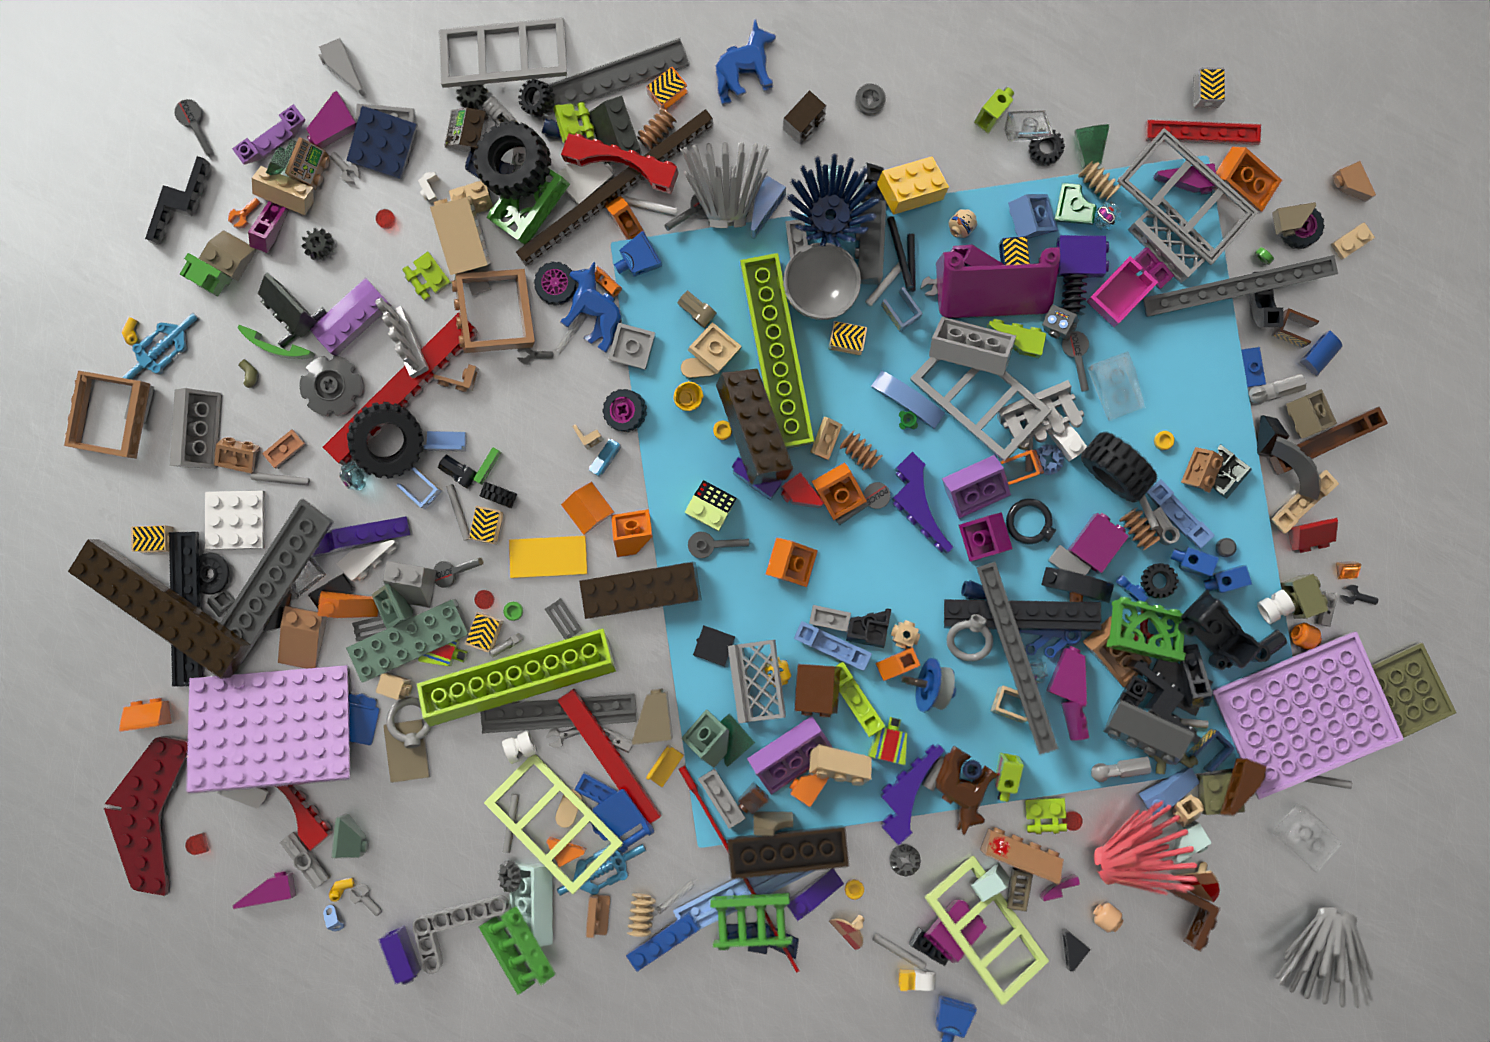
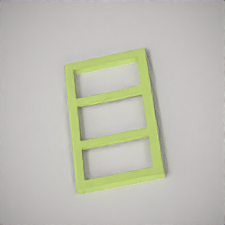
M537 755L529 757L484 802L573 895L623 844ZM535 765L554 786L516 824L496 803ZM561 791L585 816L546 855L522 829ZM591 821L611 844L572 882L552 860Z
M971 856L927 894L925 899L1001 1005H1004L1049 960L1014 911L1007 909V901L1000 892L984 902L980 901L954 924L937 898L970 869L978 879L986 873L977 859ZM994 900L1014 930L980 960L960 930ZM1019 936L1036 961L1009 987L1002 991L986 969V966Z

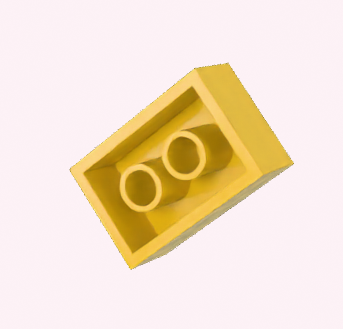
M933 156L884 170L877 183L893 215L944 199L949 188Z

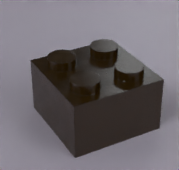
M809 90L784 117L783 130L799 144L803 140L807 141L812 135L811 131L815 127L819 128L825 121L827 105Z

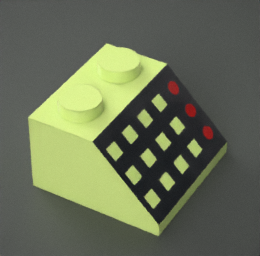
M703 480L685 510V514L719 532L737 498Z

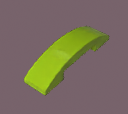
M841 662L837 665V667H841L839 692L867 735L871 737L886 726L854 680L844 662Z

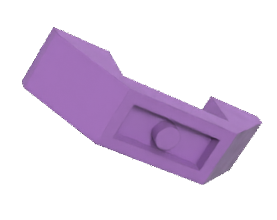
M294 104L278 115L281 118L280 122L252 142L246 138L232 148L244 165L267 158L297 135L305 122V118Z

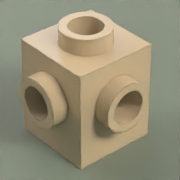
M905 620L904 623L899 622L898 625H894L891 636H893L892 640L896 642V646L907 649V646L913 647V644L917 645L920 634L918 633L919 629L915 628V623ZM905 631L910 633V637L907 639L903 637Z

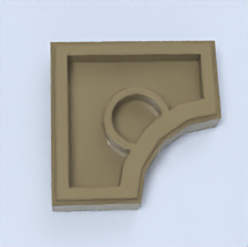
M756 811L754 813L755 836H773L779 829L793 827V812Z

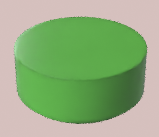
M1260 247L1255 252L1256 257L1266 265H1270L1274 260V257L1263 247Z
M518 602L507 603L503 610L504 616L511 621L519 620L523 615L522 605Z

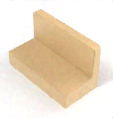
M576 424L572 426L587 450L604 440L597 429L584 437Z

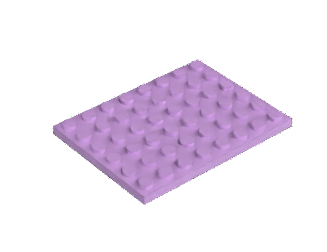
M1357 631L1212 690L1213 697L1239 757L1247 758L1267 767L1265 780L1262 782V786L1255 792L1257 799L1272 795L1404 740Z
M347 665L237 674L223 679L217 676L189 679L188 794L350 779L349 673Z

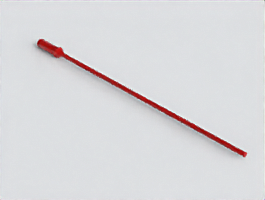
M682 766L678 770L689 787V791L697 797L728 852L726 840L698 793V785L695 784L686 766ZM743 878L751 894H756L748 879ZM765 911V919L775 936L778 937V932ZM784 947L783 950L796 973H798L800 970L788 949Z

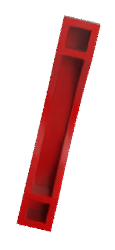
M568 134L561 152L565 162L581 167L596 162L624 164L641 173L653 189L672 194L679 174L677 166L672 162L657 161L653 156L648 155L644 157L633 150H621L617 145L612 144L608 146L597 139H586L581 134Z
M293 785L275 786L290 802L296 816L298 837L309 850L316 848L333 833L330 830V824L318 816V810L313 805L308 804L307 798L301 790H297Z

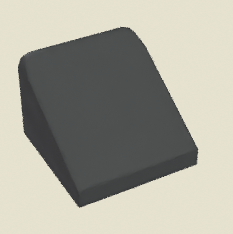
M224 588L210 596L207 604L218 616H221L232 606L235 599Z

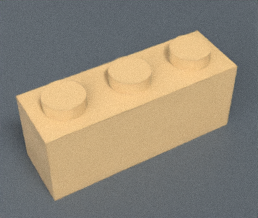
M262 166L252 177L253 195L303 215L313 205V187Z
M818 745L810 753L809 773L816 774L819 778L829 777L837 782L847 781L851 782L852 785L862 786L871 779L872 757Z

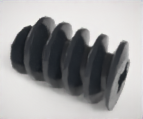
M1070 274L1063 278V282L1066 284L1062 286L1063 290H1065L1062 293V297L1065 298L1061 301V304L1064 305L1062 309L1077 314V316L1085 314L1080 312V310L1085 309L1086 306L1080 304V302L1086 301V298L1081 297V294H1085L1087 291L1081 288L1087 286V283L1082 282V279L1088 278L1087 275Z

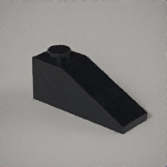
M1198 644L1183 646L1185 659L1180 661L1189 707L1191 709L1209 706L1213 694Z

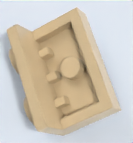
M481 181L449 190L451 201H453V196L466 194V197L471 196L476 213L494 207L488 187Z

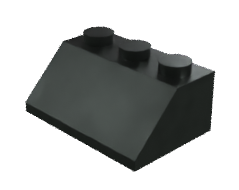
M622 96L604 101L589 112V119L591 124H593L597 140L602 141L605 145H617L621 150H633L642 155ZM604 162L605 164L608 163L609 165L616 164V162Z
M268 272L264 274L258 291V295L262 298L260 302L268 310L271 308L274 311L272 315L280 323L284 321L287 324L285 328L290 334L294 335L296 333L299 337H303L317 321L279 281Z

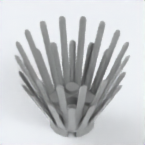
M727 142L723 143V182L721 167L716 166L715 168L713 150L710 143L706 145V161L710 180L706 168L703 167L698 147L693 145V160L687 147H684V150L681 149L691 175L687 171H684V174L708 217L710 227L728 228V226H734L736 228L745 226L746 216L768 172L765 169L761 173L770 147L767 148V144L763 146L756 166L759 151H757L758 144L755 143L753 145L749 164L745 169L742 182L745 153L744 143L741 142L739 144L737 166L733 165L731 167L730 192Z
M1319 908L1316 917L1284 953V955L1287 954L1284 960L1288 959L1276 979L1282 976L1289 964L1290 967L1280 981V985L1285 984L1314 937L1290 987V992L1295 991L1303 973H1307L1318 951L1304 997L1305 999L1310 998L1316 977L1322 979L1326 975L1322 1003H1328L1335 959L1334 981L1336 983L1340 982L1339 1004L1342 1008L1345 1007L1347 950L1349 978L1353 987L1354 1004L1356 1008L1360 1007L1358 994L1360 976L1364 1001L1369 1006V1000L1372 1001L1365 968L1371 980H1373V973L1356 927L1357 917L1347 911H1344V915L1337 913V908Z

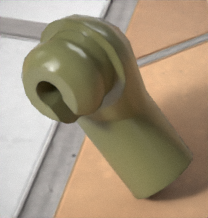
M1148 755L1157 762L1155 773L1165 774L1167 763L1162 758Z

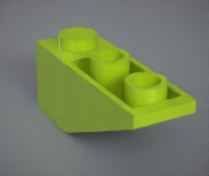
M993 319V321H989L987 324L988 329L1016 335L1013 349L1019 354L1035 358L1042 356L1046 333L1042 332V329L1036 327L1026 329L1023 328V325L1017 323L1007 325L1004 324V321Z

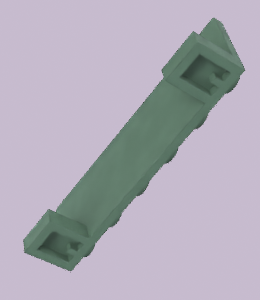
M451 599L346 647L362 683L468 635L457 610V607H459L457 600Z

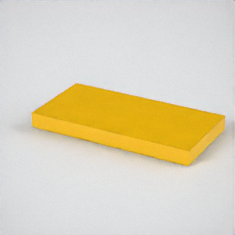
M586 536L509 540L510 578L588 574Z

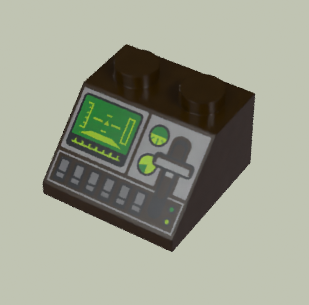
M472 108L451 110L444 147L467 152L478 150L476 145L479 140L482 141L484 138L482 135L487 131L489 117L486 111Z

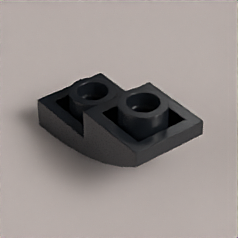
M344 573L310 592L308 596L318 609L321 591L348 594L354 588Z
M1133 675L1115 706L1122 700L1138 707L1139 703L1144 700L1151 684Z
M918 928L909 945L945 966L948 959L924 936L926 931Z

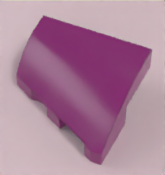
M1084 701L1061 702L1070 740L1088 739L1087 719L1082 707H1085Z

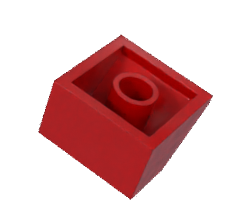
M801 472L781 487V496L787 503L790 501L793 505L820 508L824 504Z
M1327 519L1292 527L1288 531L1292 551L1299 550L1300 553L1312 551L1311 547L1318 546V549L1330 547L1331 542H1336L1338 519Z

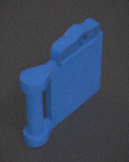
M364 693L349 694L350 742L372 745L380 711L376 707V698L369 697Z
M624 789L619 790L593 808V813L623 842L622 846L618 848L622 853L627 851L629 846L646 835L650 836L655 832L652 825L644 818ZM590 821L594 833L598 834L602 840L607 841L608 839ZM641 823L643 829L624 841L620 838V836Z

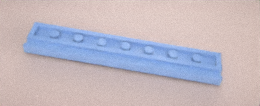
M814 871L750 877L747 879L756 894H771ZM743 878L733 879L674 909L673 912L677 920L690 912L700 929L718 921V911L716 908L710 907L712 896L752 894ZM727 907L726 916L737 911L735 907Z

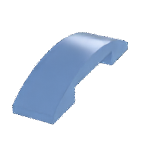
M884 371L880 372L871 385L872 388L884 396H888L910 412H913L919 417L918 419L935 429L945 414L944 411L923 395Z
M1161 479L1148 490L1147 494L1158 508L1161 507L1170 522L1197 547L1201 549L1215 536L1202 521L1199 522L1173 495L1174 492Z
M801 621L794 636V639L865 671L872 653L803 621Z

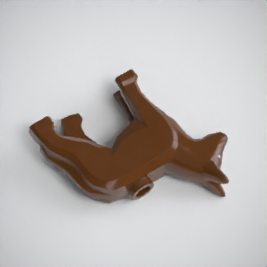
M953 746L950 753H947L944 757L942 767L936 778V787L944 794L942 799L950 804L953 801L958 804L959 822L957 830L962 828V834L965 835L969 827L985 822L984 817L977 811L983 801L989 783L993 778H997L998 774L984 766L981 775L973 782L960 779L962 765L971 756Z

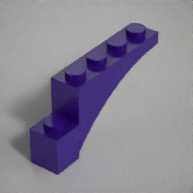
M912 452L894 469L897 472L895 475L902 482L906 481L907 484L892 498L894 501L893 505L898 511L901 512L903 510L908 515L906 518L912 525L917 524L921 528L920 533L926 539L931 538L935 542L934 547L940 553L943 551L948 553L953 546L938 528L926 499L923 468L926 464Z
M407 517L332 529L326 533L311 558L362 545L409 536L410 530Z
M939 744L929 746L925 750L926 755L921 759L919 757L910 764L912 767L907 772L905 770L900 772L896 776L897 781L892 785L888 783L881 790L883 793L880 796L895 812L894 815L889 814L882 820L884 824L881 826L898 846L913 833L910 830L915 796L927 771L945 752Z

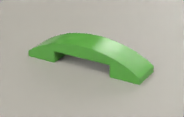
M238 325L239 331L250 342L273 355L288 359H308L315 356V353L293 344L290 351L260 341L261 333Z

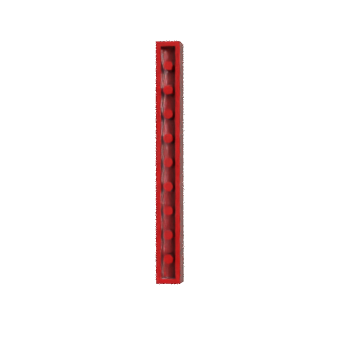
M459 313L421 349L429 367L428 371L412 378L409 376L406 366H404L362 408L366 406L367 408L371 407L376 402L378 404L389 402L393 405L396 403L405 408L409 403L408 400L412 396H417L422 391L421 387L426 382L430 383L434 379V374L439 369H444L449 364L448 360L453 355L457 356L463 350L459 343V336H462L461 329H457L456 317H459ZM468 321L471 342L476 337L477 329ZM353 417L322 447L341 465L348 464L353 460L347 445L348 427L350 422L354 421ZM385 423L375 426L369 432L367 441L372 436H377Z

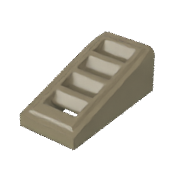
M1012 867L1007 909L1027 912L1033 878L1032 873ZM1017 875L1026 876V880L1017 878ZM1016 883L1024 884L1025 888L1017 887ZM1014 892H1023L1024 896L1016 895ZM1013 899L1023 900V904L1014 903Z

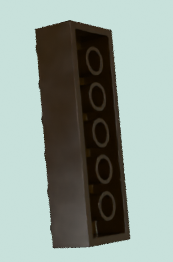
M758 369L722 373L716 387L750 484L757 485L787 480L794 468Z
M696 562L579 581L585 619L702 600Z
M843 825L775 832L773 836L745 835L727 837L731 879L849 867L846 831Z

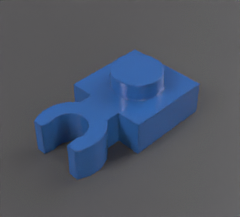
M1123 575L1115 581L1135 601L1145 602L1148 599L1145 595L1146 591L1141 586L1132 585Z

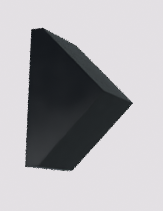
M1261 415L1257 453L1274 456L1271 453L1277 437L1287 440L1289 434L1278 418Z
M1062 929L1066 968L1070 972H1074L1091 949L1067 929Z

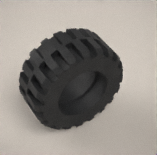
M505 121L501 122L498 127L494 125L491 127L490 132H485L482 135L484 138L482 141H478L476 145L478 150L474 151V157L477 159L474 160V167L477 169L476 174L482 183L496 195L505 199H510L511 197L513 200L520 199V196L526 198L530 196V192L533 191L535 193L539 190L537 187L545 183V176H549L550 169L548 166H551V158L549 157L550 151L545 141L534 129L530 128L527 124H519L517 121H510V124ZM525 147L526 158L523 165L514 173L500 174L499 164L503 155L512 148Z
M376 402L371 407L367 408L366 406L362 408V412L360 414L357 413L353 417L354 421L350 422L348 427L347 445L356 465L360 469L362 468L365 473L369 475L374 474L377 478H382V476H386L387 479L393 478V475L396 474L398 476L403 475V471L407 469L410 471L413 468L412 464L419 461V454L423 452L422 442L424 437L419 423L406 408L404 409L396 403L393 405L389 402H383V404ZM382 423H392L399 427L404 438L403 445L399 451L387 457L376 456L367 446L369 432L375 426Z
M1099 433L1082 452L1081 461L1088 468V471L1113 493L1129 502L1140 501L1157 481V472L1148 463L1147 459L1132 448L1131 445L1112 433Z

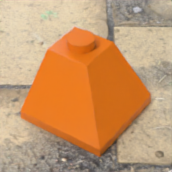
M649 509L611 515L613 541L617 557L637 554L652 538Z

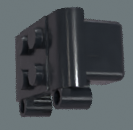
M1206 589L1180 616L1182 621L1178 625V630L1189 637L1195 635L1212 653L1208 660L1211 666L1219 670H1224L1226 667L1230 668L1232 665L1244 668L1262 647L1253 636L1241 629V626L1229 614V609L1219 599L1214 598L1209 593V589Z

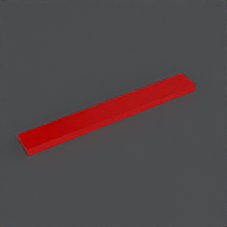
M572 689L560 697L557 701L619 790L624 789L650 824L662 816L576 690Z

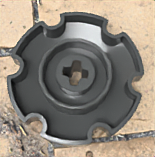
M334 355L332 360L328 361L327 357L321 356L307 365L308 374L301 376L299 387L301 397L309 399L307 406L312 411L329 417L331 412H334L336 416H342L356 406L354 398L357 396L361 397L363 382L360 374L353 373L355 366L351 362ZM333 384L334 388H329L328 385Z

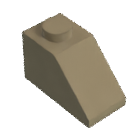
M1316 202L1276 209L1272 213L1276 235L1283 234V237L1294 235L1315 209Z

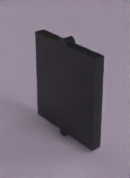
M703 625L700 636L696 639L697 645L693 655L725 666L729 656L728 646L733 644L735 636Z

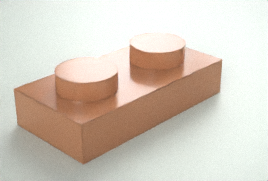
M291 429L262 454L277 469L306 444Z

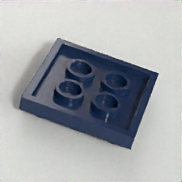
M362 106L346 161L402 179L418 124Z

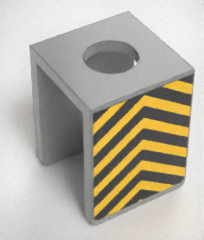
M1201 67L1199 75H1194V108H1219L1225 101V69Z

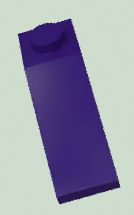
M832 868L792 896L790 903L786 905L796 920L799 921L844 885V882L834 868Z

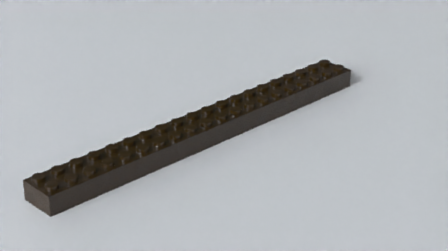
M706 109L646 153L644 157L648 155L653 156L657 161L661 162L672 159L678 151L681 152V149L684 150L686 145H690L694 142V139L700 138L706 130L712 129V116ZM631 167L626 168L517 250L516 254L525 266L531 265L534 262L533 260L542 257L545 251L551 250L552 246L559 244L565 236H570L573 230L579 229L581 224L587 223L593 215L596 216L602 208L605 209L608 203L621 194L627 193L630 187H635L638 184L637 182L644 180L645 177Z

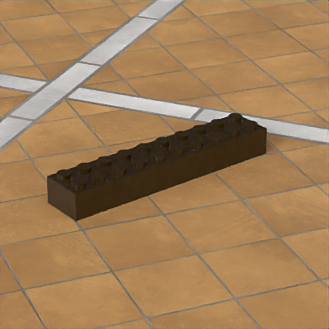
M87 539L68 570L74 577L220 679L232 677L251 646L247 641L100 539Z

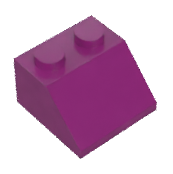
M1002 512L959 525L969 562L1013 549Z

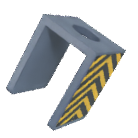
M904 287L900 289L899 294L915 315L911 319L902 323L886 299L881 303L882 308L899 332L920 319L923 314Z

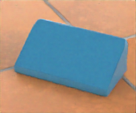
M609 439L590 466L589 471L601 477L621 449V445Z

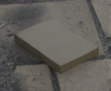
M423 719L395 723V727L400 733L405 735L418 733L424 727ZM387 724L383 725L390 782L430 777L425 737L420 740L421 746L405 748L404 742L395 739L390 734Z

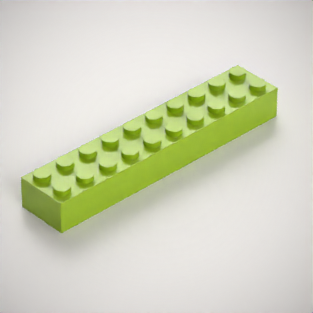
M778 253L740 260L762 382L786 449L813 444L814 437Z
M602 628L417 683L423 719L431 727L616 672L608 637Z

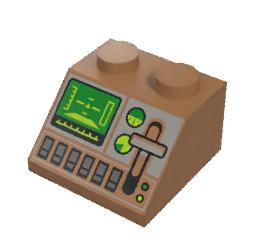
M299 137L285 173L290 178L313 187V190H316L317 186H320L322 183L324 169L329 165V154L318 146Z

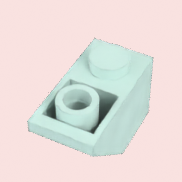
M1193 821L1178 830L1186 829L1188 834L1176 839L1174 850L1193 846L1194 851L1172 856L1175 862L1185 863L1192 858L1191 855L1196 852L1202 853L1208 849L1211 841L1199 822Z

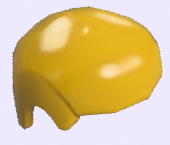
M684 382L675 389L673 400L675 405L682 411H692L700 406L704 394L701 387L695 382Z

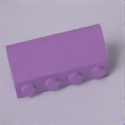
M365 278L317 321L310 330L332 355L337 356L383 314L376 305L375 301L382 297L389 306L392 305Z
M811 716L754 753L747 760L772 795L810 769L811 750L818 745L833 747Z

